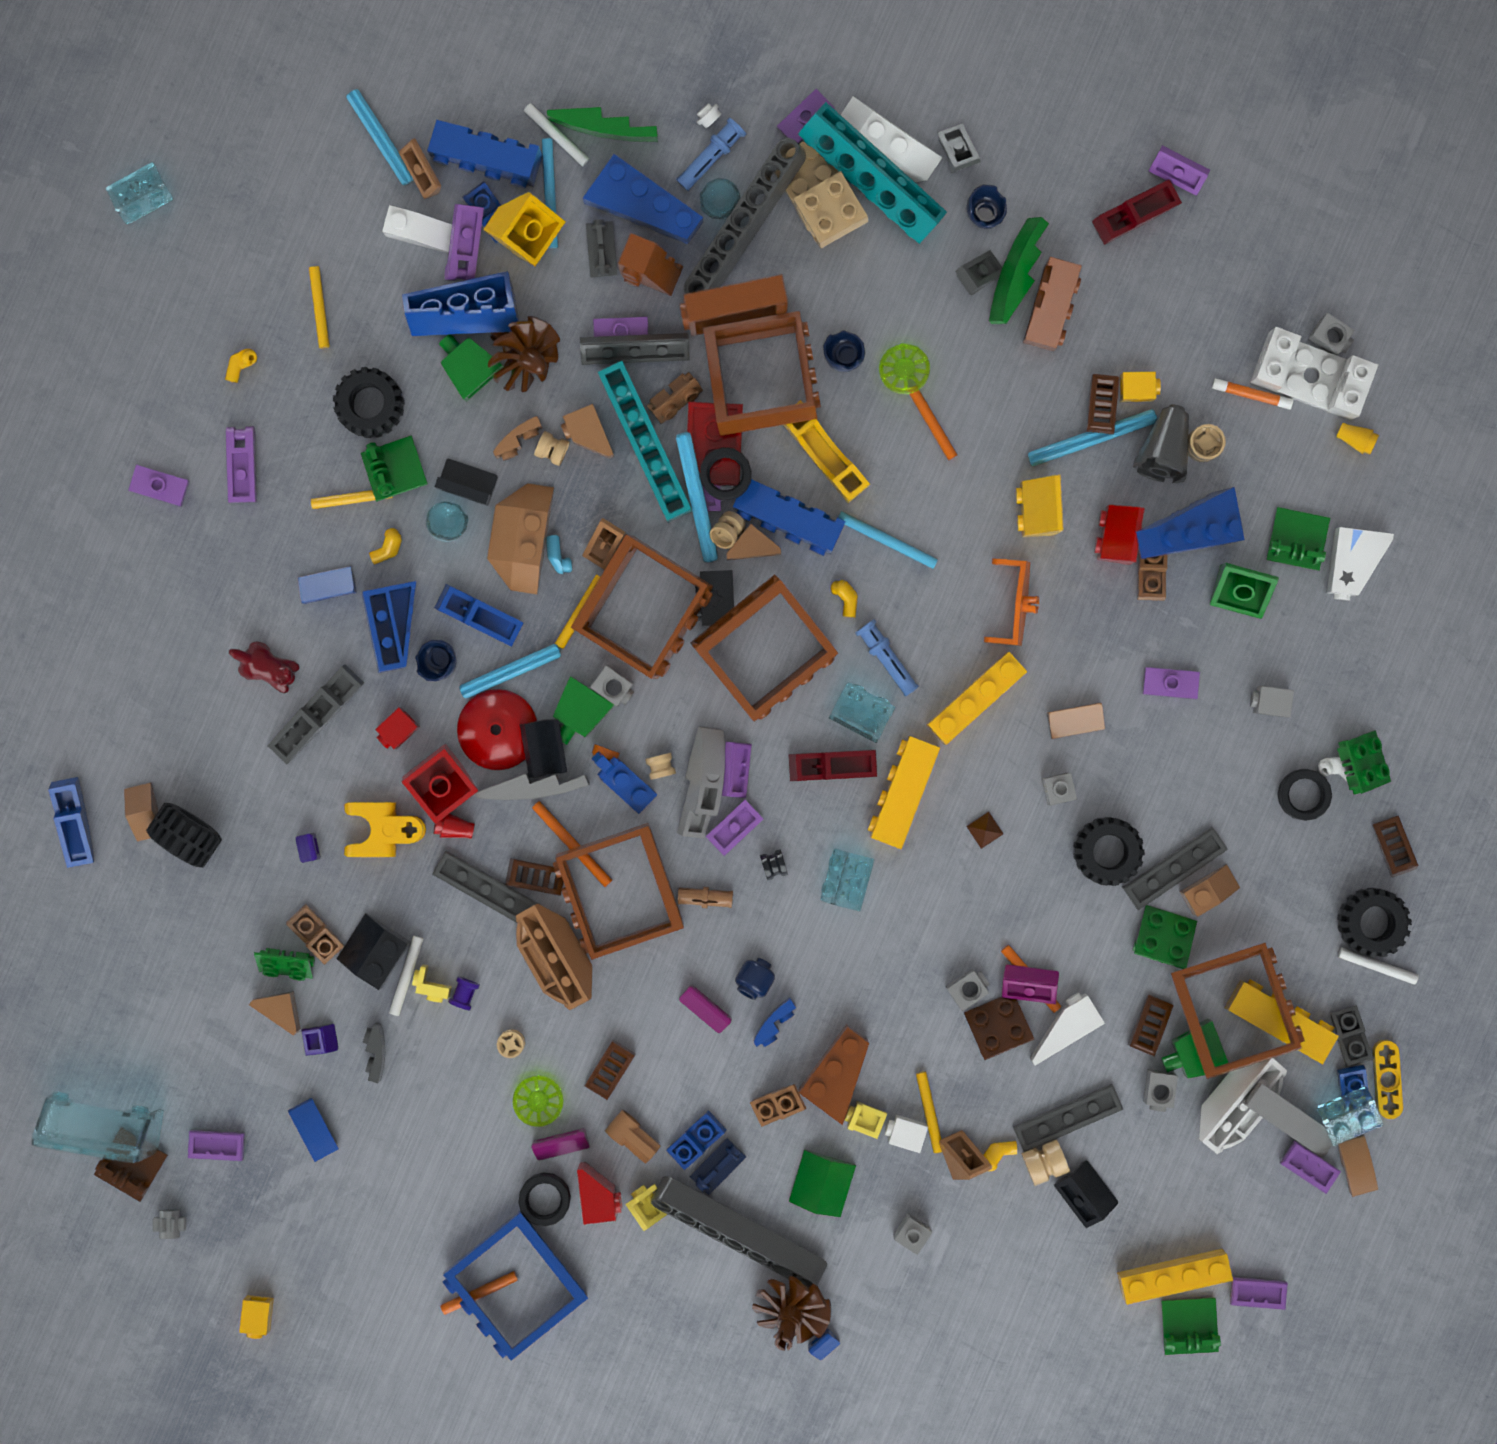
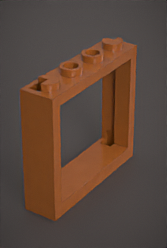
M781 274L683 295L684 303H680L684 330H690L692 337L704 334L703 328L787 313L788 301Z
M800 311L703 328L720 436L818 419L816 408H821L819 392H813L812 384H817L815 367L809 368L808 362L813 360L811 344L805 343V337L810 335L807 321L802 322ZM795 333L806 402L729 416L718 346Z
M626 534L571 628L647 677L658 679L660 676L663 677L671 666L669 660L673 653L677 654L683 647L685 640L682 638L687 630L691 631L699 619L697 614L702 606L706 607L713 596L711 590L714 586L635 536ZM637 549L699 588L653 666L591 627Z
M775 574L690 642L753 721L765 718L775 704L786 701L796 687L807 684L814 677L813 674L821 667H828L835 660L834 657L839 654ZM781 594L823 649L751 706L708 651L777 595Z
M649 823L556 854V862L552 863L557 878L562 877L565 887L561 888L566 904L570 902L572 904L574 913L570 915L575 929L580 928L583 938L579 939L581 948H583L586 954L589 953L591 960L684 928V923ZM640 836L669 920L596 945L567 861Z
M1266 943L1171 973L1207 1079L1302 1049L1300 1043L1305 1040L1300 1025L1294 1026L1291 1016L1296 1015L1292 1001L1291 999L1285 1000L1282 990L1287 989L1282 973L1276 974L1273 964L1278 963L1273 947L1267 948ZM1260 955L1290 1043L1214 1067L1185 979Z

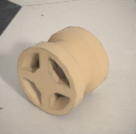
M671 753L645 759L646 764L650 766L651 770L649 774L650 780L676 774L675 768L671 766L670 762L672 759Z
M514 1029L504 1031L497 1040V1050L506 1058L517 1057L525 1046L524 1036Z

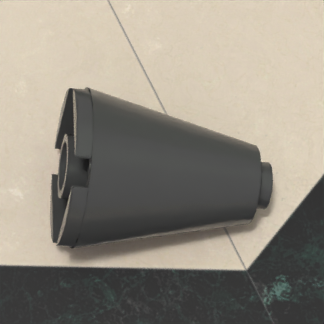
M1171 404L1169 407L1162 409L1134 460L1133 468L1138 467L1137 472L1140 475L1159 482H1164L1165 478H1173L1172 483L1185 481L1188 467L1189 414L1185 412V408Z

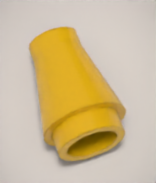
M1343 422L1336 437L1361 454L1365 452L1370 455L1379 435L1374 433L1373 429L1348 425Z

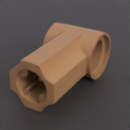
M622 1110L605 1129V1132L616 1143L627 1147L646 1164L661 1145L640 1127L641 1125L625 1110Z

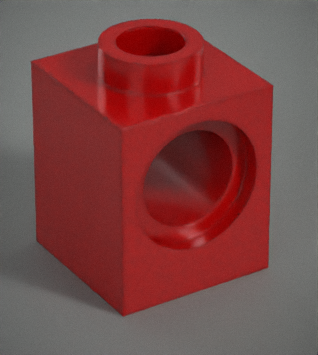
M398 707L375 729L379 733L376 738L387 749L390 746L393 749H398L420 726L402 707Z

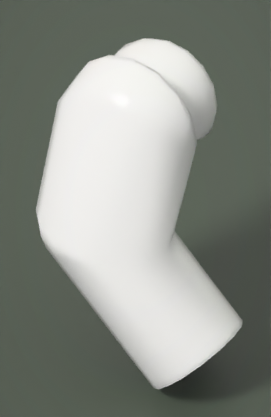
M1340 757L1324 758L1318 764V772L1323 776L1339 774L1347 782L1346 777L1354 775V773L1344 774L1345 771L1351 770L1352 767L1350 765L1342 767V764L1346 763V761H1341Z

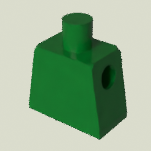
M449 334L439 343V346L448 355L440 363L466 402L493 379L494 373L503 367L499 362L489 368L488 362L492 355L469 337L459 344Z
M571 676L553 714V717L562 723L560 726L562 742L568 745L576 732L583 737H587L615 706L606 698Z
M1208 1018L1200 1022L1214 1067L1229 1063L1213 1021ZM1190 1029L1172 1039L1171 1043L1175 1052L1161 1058L1166 1072L1182 1068L1183 1074L1187 1078L1204 1076L1205 1073Z

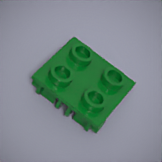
M412 435L382 446H377L375 442L366 445L365 452L361 453L376 502L428 484Z
M1277 507L1266 560L1320 571L1321 562H1324L1326 557L1324 548L1331 518Z
M1376 730L1350 740L1338 742L1339 748H1337L1341 761L1351 760L1343 763L1342 767L1349 765L1353 767V769L1345 771L1344 774L1354 773V775L1346 777L1349 790H1352L1354 795L1363 794L1391 782L1390 770L1385 762L1382 744Z
M1146 905L1138 938L1133 944L1132 951L1139 956L1185 969L1187 968L1197 921Z
M271 948L261 950L260 953L254 952L258 970L264 976L278 977L279 975H285L297 981H304L306 978L313 979L311 967H314L315 957L310 956V953L296 952L294 957V951H290L289 956H286V950H282L280 955L281 951L279 949Z
M1216 1297L1161 1301L1165 1355L1219 1352L1221 1339L1220 1335H1218Z

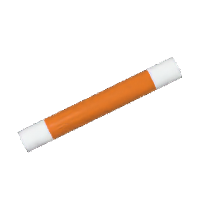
M1217 378L1213 380L1212 389L1289 410L1293 404V399Z

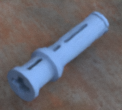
M729 117L727 124L717 135L713 134L711 136V143L676 178L677 182L689 191L722 154L726 155L731 152L730 148L740 137H745L747 135L746 132Z
M873 619L857 630L855 634L861 636L869 647L868 652L870 655L878 657L889 675L904 693L903 695L907 696L919 686L889 647L891 644L889 638H885L875 625L876 620Z

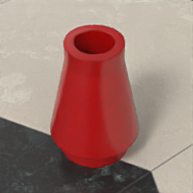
M449 813L434 825L433 834L439 835V838L471 839L475 823L468 822Z

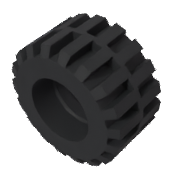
M361 367V370L357 371L354 369L350 371V375H344L341 378V384L336 385V395H333V402L335 403L333 409L340 423L355 435L365 438L373 436L378 438L383 433L388 434L391 432V428L399 424L400 415L403 416L404 412L402 409L404 398L397 383L387 373L377 368L368 369L367 367ZM374 387L384 396L383 408L375 417L362 418L354 410V399L361 390Z
M164 803L146 829L149 837L163 849L182 861L201 868L207 864L222 841L219 833L187 810L172 803Z
M1112 817L1097 818L1093 822L1084 825V829L1077 834L1078 838L1076 842L1074 841L1073 846L1075 848L1073 855L1078 869L1081 870L1086 878L1100 885L1117 886L1120 883L1130 881L1129 878L1138 873L1139 866L1142 867L1144 862L1142 861V856H1145V850L1142 847L1144 843L1138 835L1139 832L1128 822ZM1106 835L1119 838L1124 846L1123 858L1114 867H1103L1094 859L1093 849L1095 843Z
M1376 888L1360 889L1356 891L1355 895H1349L1346 898L1348 900L1346 904L1342 903L1340 909L1343 910L1341 914H1338L1337 920H1340L1338 930L1342 932L1343 936L1341 938L1343 941L1348 943V947L1352 950L1376 958V956L1386 957L1388 953L1394 954L1398 951L1397 948L1399 946L1403 947L1406 941L1404 939L1406 936L1409 937L1411 933L1408 930V925H1412V919L1408 918L1410 911L1403 905L1405 902L1401 898L1396 897V894ZM1377 906L1386 912L1388 926L1381 936L1373 939L1363 934L1360 923L1364 912L1371 907Z

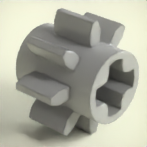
M159 1210V1217L153 1218V1232L159 1231L160 1239L180 1238V1231L186 1230V1217H180V1210Z

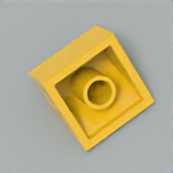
M527 192L499 206L483 230L518 258L536 266L566 221L533 194Z

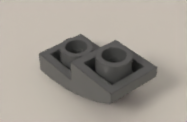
M1357 1005L1331 1013L1333 1027H1335V1034L1339 1036L1337 1040L1346 1068L1372 1060L1373 1055L1365 1035L1366 1030Z
M376 1022L372 1028H367L363 1043L367 1044L366 1052L375 1054V1057L370 1056L365 1072L370 1073L368 1081L379 1083L384 1071L386 1049L382 1025Z

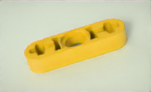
M1383 1039L1377 1041L1372 1049L1376 1109L1381 1116L1387 1119H1395L1403 1111L1399 1048L1395 1043ZM1384 1045H1387V1048L1392 1050V1054H1388L1387 1058L1389 1064L1394 1063V1068L1388 1066L1379 1067V1064L1385 1065L1384 1056L1379 1055V1051L1384 1050ZM1385 1072H1392L1395 1076L1393 1085L1389 1087H1384L1380 1081L1382 1074ZM1381 1091H1396L1395 1095L1390 1094L1391 1102L1396 1104V1108H1392L1391 1113L1383 1109V1105L1388 1103V1096L1385 1094L1381 1095Z

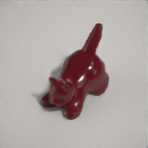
M259 641L250 643L249 648L245 652L239 649L229 650V655L240 661L238 672L242 677L247 680H263L283 694L289 691L288 685H291L295 680L293 672H297L300 669L299 664L292 660L273 656L270 648L265 643Z

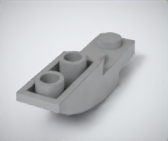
M698 726L685 778L690 781L677 830V833L681 836L705 839L710 817L718 815L725 773L724 732L721 729Z

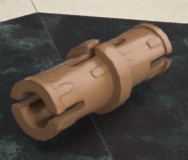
M679 887L678 904L700 905L706 909L708 906L732 908L733 891L709 890V887H703V889Z

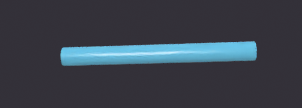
M545 138L542 139L545 205L556 213L553 139ZM558 234L548 248H558Z
M842 511L838 517L846 521V526L934 569L938 559Z

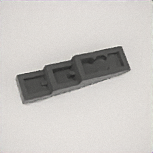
M344 664L315 693L307 704L299 709L267 746L285 764H288L350 700L364 682Z

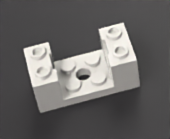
M1278 327L1268 332L1250 381L1251 384L1348 420H1353L1360 416L1378 364L1354 355L1348 359L1304 344L1300 342V335ZM1312 368L1317 372L1318 379L1315 383H1308L1304 379V371L1306 369Z

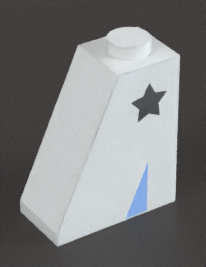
M1343 527L1336 528L1334 530L1327 593L1334 594V599L1350 601L1351 596H1358L1393 541L1394 534Z

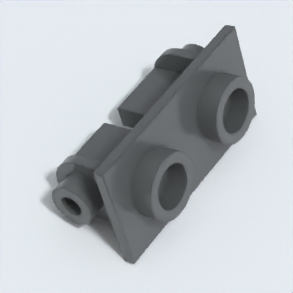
M603 219L593 220V223H586L590 277L617 275L613 221L604 222Z

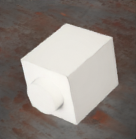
M896 1114L894 1121L889 1119L885 1135L889 1136V1144L920 1153L928 1126L926 1123Z

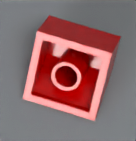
M1108 505L1105 511L1101 510L1098 526L1103 527L1101 537L1096 538L1094 553H1098L1097 560L1126 565L1136 562L1139 547L1136 532L1142 529L1145 508Z
M446 743L407 772L401 781L435 824L478 792L476 785L464 766Z
M580 1162L577 1175L583 1225L616 1221L618 1213H621V1209H623L621 1192L616 1193L615 1185L588 1163Z

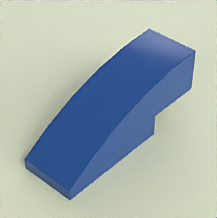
M448 584L445 585L434 607L511 647L523 625V622Z
M78 777L51 782L48 791L55 813L53 819L67 868L94 863L90 828Z

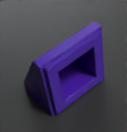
M310 833L295 838L299 858L302 863L320 859L316 834Z
M334 1024L301 1029L306 1056L327 1054L338 1050Z

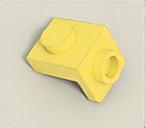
M423 964L420 970H415L412 986H416L415 993L427 995L426 1000L442 1003L443 999L450 997L452 986L427 982L428 965Z
M856 1101L854 1107L849 1106L844 1121L848 1122L847 1129L855 1130L878 1139L887 1112Z
M655 1184L649 1188L642 1185L631 1193L633 1199L625 1204L643 1231L667 1215L651 1204L653 1192L658 1189Z

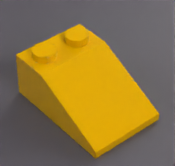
M1060 475L1022 481L1020 488L1015 490L1016 504H1021V515H1017V530L1022 531V537L1055 536L1063 531Z

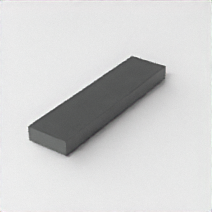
M689 334L580 337L581 364H614L623 361V363L690 360Z
M1210 827L1122 888L1139 911L1228 849L1214 828Z
M445 851L432 874L516 922V915L537 904L534 900L448 851Z
M1109 1084L1015 1125L1013 1129L1023 1152H1026L1124 1109L1113 1084Z

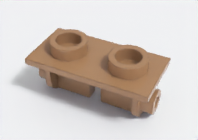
M690 372L685 375L682 373L668 385L673 391L671 395L663 389L649 400L650 403L647 407L660 424L672 419L688 402L696 400L703 391Z

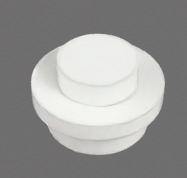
M709 103L706 104L697 113L700 117L697 123L699 125L702 124L705 128L709 127L722 114L718 110L719 106L717 104L713 106Z

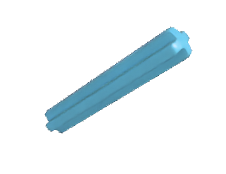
M358 89L351 91L346 96L347 100L397 178L404 186L411 183L413 178L364 97Z
M552 644L460 685V692L464 698H469L560 658L561 652L556 644Z

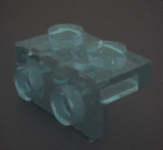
M153 162L106 187L115 210L127 225L173 200L172 194L166 187L158 168Z
M848 682L841 692L829 719L877 743L895 710V706L891 705L885 698L876 697L866 692L862 686Z
M835 848L829 859L826 880L822 885L821 901L861 912L875 859Z
M1367 1087L1352 1091L1316 1107L1332 1146L1384 1126Z

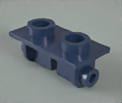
M726 1138L689 1177L702 1192L704 1191L709 1196L746 1156Z

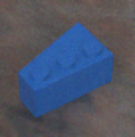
M416 581L363 591L361 594L378 673L403 669L407 666Z

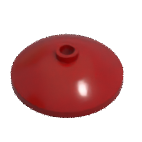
M503 689L487 690L474 696L462 709L457 723L458 741L465 755L478 766L490 770L510 769L525 760L519 724L537 721V717L530 704L518 694ZM495 724L501 727V732L498 735H494L491 732V728Z

